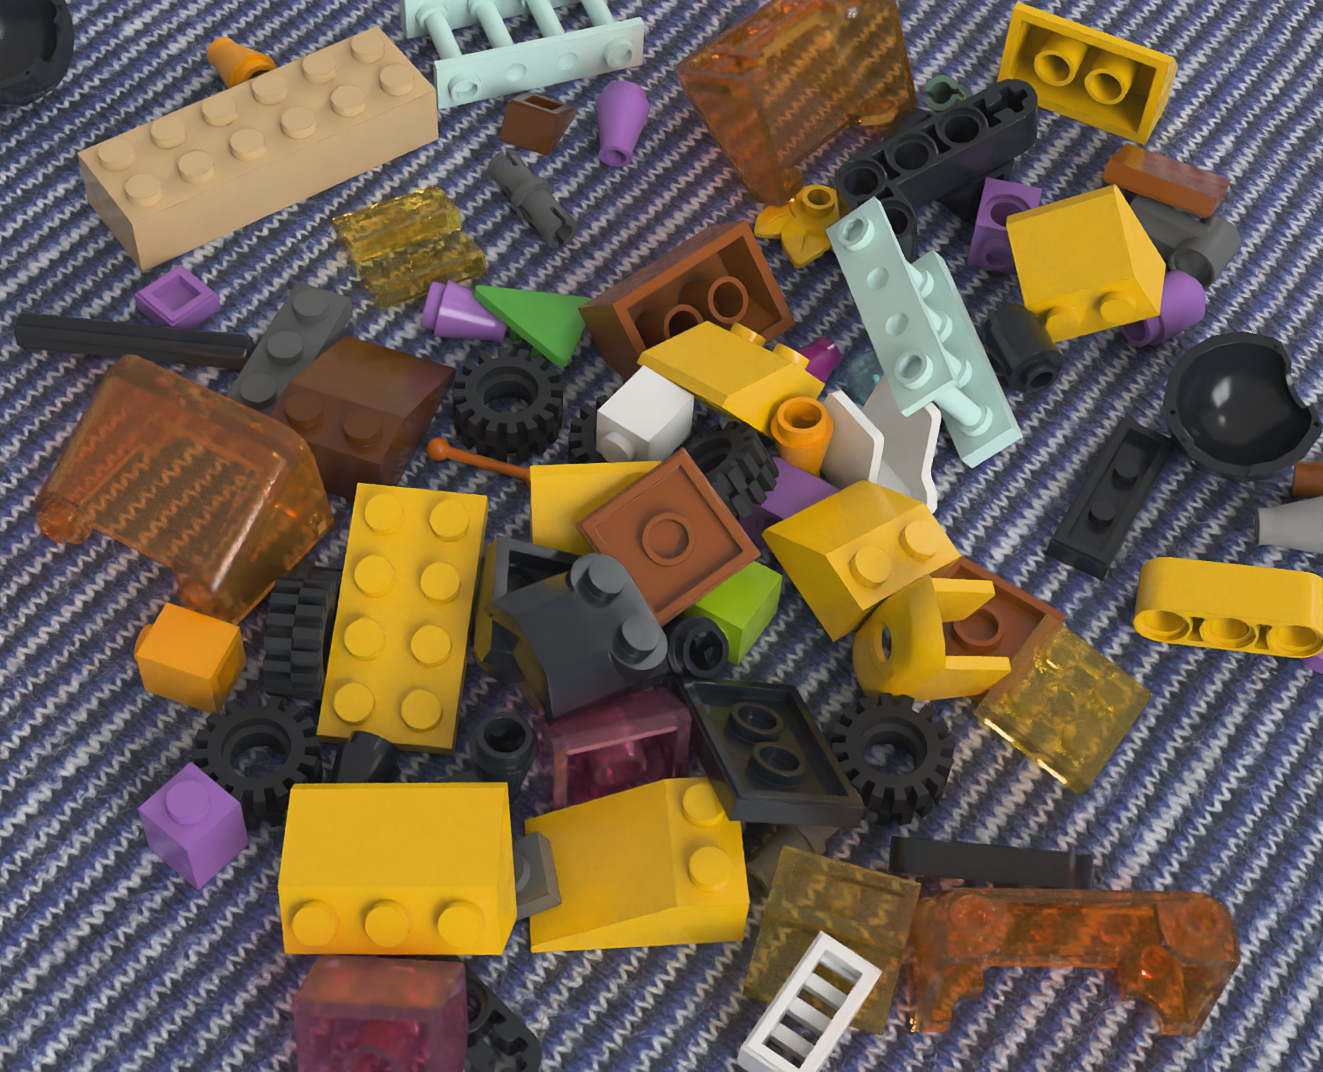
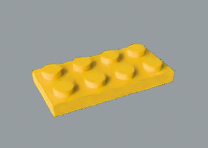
M357 483L316 734L320 742L336 744L347 742L352 731L360 730L388 740L399 750L454 756L489 509L488 497L486 495Z

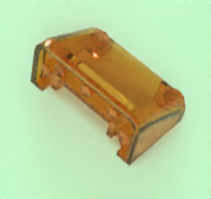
M770 0L685 57L676 67L683 93L752 200L763 203L766 207L771 208L786 206L797 198V194L805 186L803 172L794 166L848 126L854 124L867 126L869 130L873 131L885 130L889 128L897 113L906 112L907 109L918 104L896 0Z
M133 354L123 355L105 372L34 501L38 512L35 516L36 523L53 541L59 544L67 541L80 545L91 536L93 528L171 568L179 585L176 591L177 596L187 609L236 626L271 591L280 575L285 576L335 524L315 457L304 439L292 428Z
M939 888L927 890L914 899L908 909L903 932L911 1032H947L952 1018V1010L957 1002L963 998L980 999L984 989L982 966L1117 968L1121 1001H1136L1137 998H1140L1150 1004L1161 1018L1159 1021L1161 1035H1197L1241 962L1236 928L1230 912L1215 898L1208 894L1194 891Z

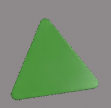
M477 285L473 293V297L511 328L509 338L512 342L525 339L533 346L530 352L532 359H536L538 355L545 356L560 367L568 365L586 327L578 308L592 300L581 296Z

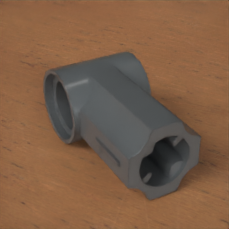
M1137 194L1129 205L1160 256L1169 261L1170 271L1180 270L1195 278L1203 289L1213 284L1241 248L1242 240L1238 230L1225 218L1211 215L1207 219L1203 217L1197 221L1160 201Z

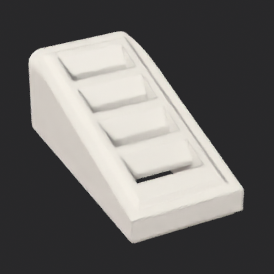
M820 931L740 1047L737 1063L748 1072H819L880 978L882 971L823 931ZM819 963L854 986L848 996L813 973ZM802 988L837 1011L832 1020L797 997ZM786 1014L820 1037L815 1046L780 1023ZM769 1040L803 1062L801 1067L798 1069L766 1047Z

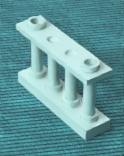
M400 0L401 26L406 38L410 39L430 34L441 59L433 61L434 88L436 89L438 110L642 65L644 22L642 18L638 17L615 22L604 0ZM582 2L594 27L565 33L553 8ZM532 13L544 38L514 44L502 19ZM481 24L493 49L462 55L451 30Z
M875 196L826 229L900 413L908 417L931 401L935 402L940 409L960 459L971 468H974L1022 438L1023 435L945 260L934 250H931L910 264L903 255L881 202Z

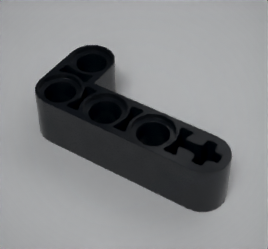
M1006 79L997 82L848 160L840 166L835 174V189L840 219L875 196L881 202L894 234L898 235L896 239L905 259L912 264L918 258L919 252L917 219L914 210L1026 152L1034 145L1037 139L1038 95L1035 89L1029 83L1019 79Z

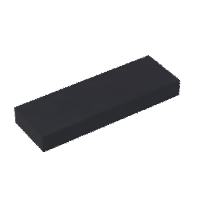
M1122 417L1049 541L1046 555L1103 581L1173 456L1176 446L1172 439Z

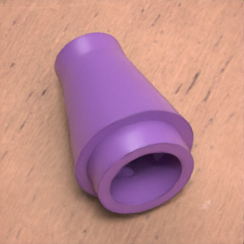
M614 81L607 84L603 92L596 99L600 140L599 158L609 166L623 167L632 160L633 150L650 112V104L646 99L645 91L639 85L629 81Z
M450 279L447 285L435 281L432 282L422 315L421 327L434 330L433 337L491 340L503 344L508 325L473 297L474 292Z

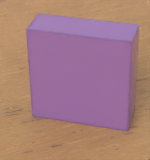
M181 264L134 294L137 309L157 326L193 329L221 310L219 295Z

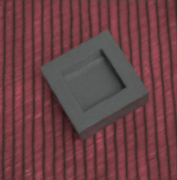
M538 831L512 841L517 903L516 921L562 904L551 842Z

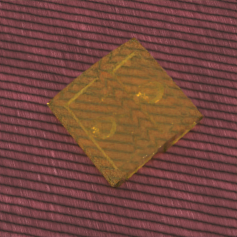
M437 184L332 218L333 229L362 284L380 310L428 294L433 281L447 285L449 279L455 283H460L488 273L484 252L462 229L459 208Z
M783 845L744 983L743 996L771 1004L820 931H823L882 971L880 978L849 1024L850 1027L882 1036L922 884ZM820 963L813 971V973L847 996L854 987ZM803 988L797 996L831 1020L837 1013L833 1008Z

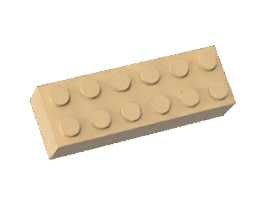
M375 26L77 152L88 202L141 272H144L438 140L436 89L378 26Z

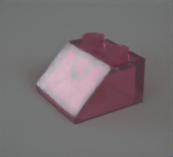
M665 687L644 692L639 691L552 724H548L544 715L532 717V729L539 741V750L535 763L550 812L663 779L686 778L692 723L688 707Z
M336 955L318 956L292 1000L298 1072H463L469 1030L465 963Z

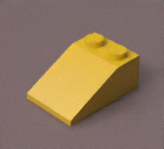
M708 777L663 779L524 820L525 836L538 831L551 842L562 903L529 916L531 953L743 941L750 902L740 821L728 820Z

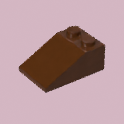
M343 336L288 383L263 425L262 430L269 474L355 501L357 483L397 487L454 381L456 368L351 336Z

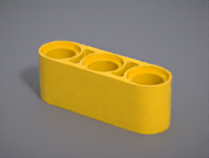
M1158 557L1147 561L1140 570L1133 619L1134 628L1147 639L1162 643L1291 658L1315 656L1323 651V578L1304 571L1174 557Z

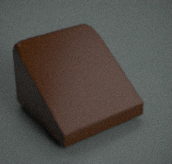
M527 92L507 101L500 139L506 143L542 155H548L554 150L575 118L577 109H574V106Z

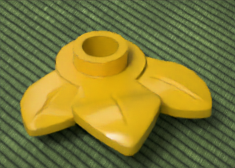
M808 185L799 188L792 194L790 200L769 205L759 213L755 222L754 236L781 239L784 252L797 269L806 266L828 249L834 252L826 229L841 220L836 190L824 185Z

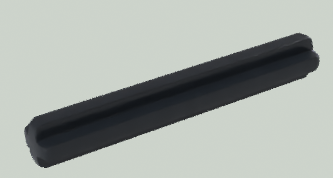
M26 312L18 315L14 328L17 345L25 349L242 370L255 350L253 338L247 334Z

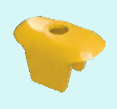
M927 574L884 600L864 621L854 636L852 648L853 669L866 697L869 696L872 702L878 703L880 694L892 693V705L901 704L903 695L915 698L914 702L981 694L1011 672L1008 657L945 655L942 622L964 620L994 597L993 581L931 578ZM886 628H889L892 640L891 655L888 661L882 649V632Z

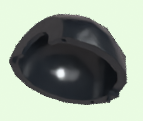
M0 0V108L31 104L56 88L67 74L73 56L75 35L72 15L65 0Z
M1244 331L1214 335L1186 350L1170 371L1163 400L1166 426L1178 451L1202 472L1239 483L1271 479L1302 460L1322 434L1323 423L1313 404L1305 405L1295 389L1291 375L1292 362L1281 341L1274 337Z

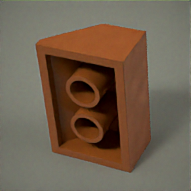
M747 220L707 227L578 308L603 360L626 381L642 367L636 362L643 351L705 321H709L728 331L731 330L734 322L739 323L765 338V344L796 324Z

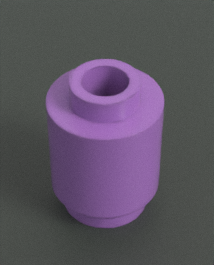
M1173 270L1165 274L1160 315L1121 325L1119 328L1122 334L1135 346H1156L1203 319L1206 310L1204 289L1195 278L1183 271Z

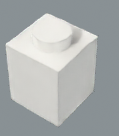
M643 365L597 410L596 451L601 453L609 463L661 461L662 463L691 436L694 395Z

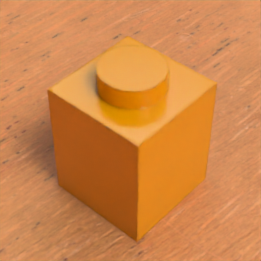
M168 602L155 623H149L142 629L134 648V659L138 663L145 691L208 713L215 711L219 714L247 664L239 626Z

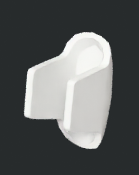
M885 374L864 406L852 402L842 390L828 394L824 402L821 403L825 406L828 415L833 420L834 430L820 470L829 482L841 491L864 479L924 502L933 514L937 509V490L932 480L931 466L942 417L940 410L930 402L910 416L905 417L900 413Z

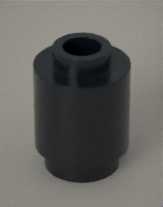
M1020 304L1007 305L994 312L984 326L986 334L985 345L1009 386L1017 392L1032 393L1042 391L1051 386L1057 379L1064 359L1037 314L1027 310Z

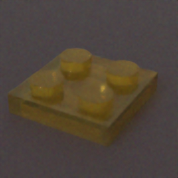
M1047 613L1011 659V672L991 686L972 713L1080 796L1092 785L1153 693Z

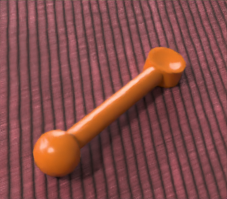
M441 437L433 438L427 443L426 452L429 458L434 461H442L448 458L524 480L526 486L530 489V467L528 469L451 447L447 440Z

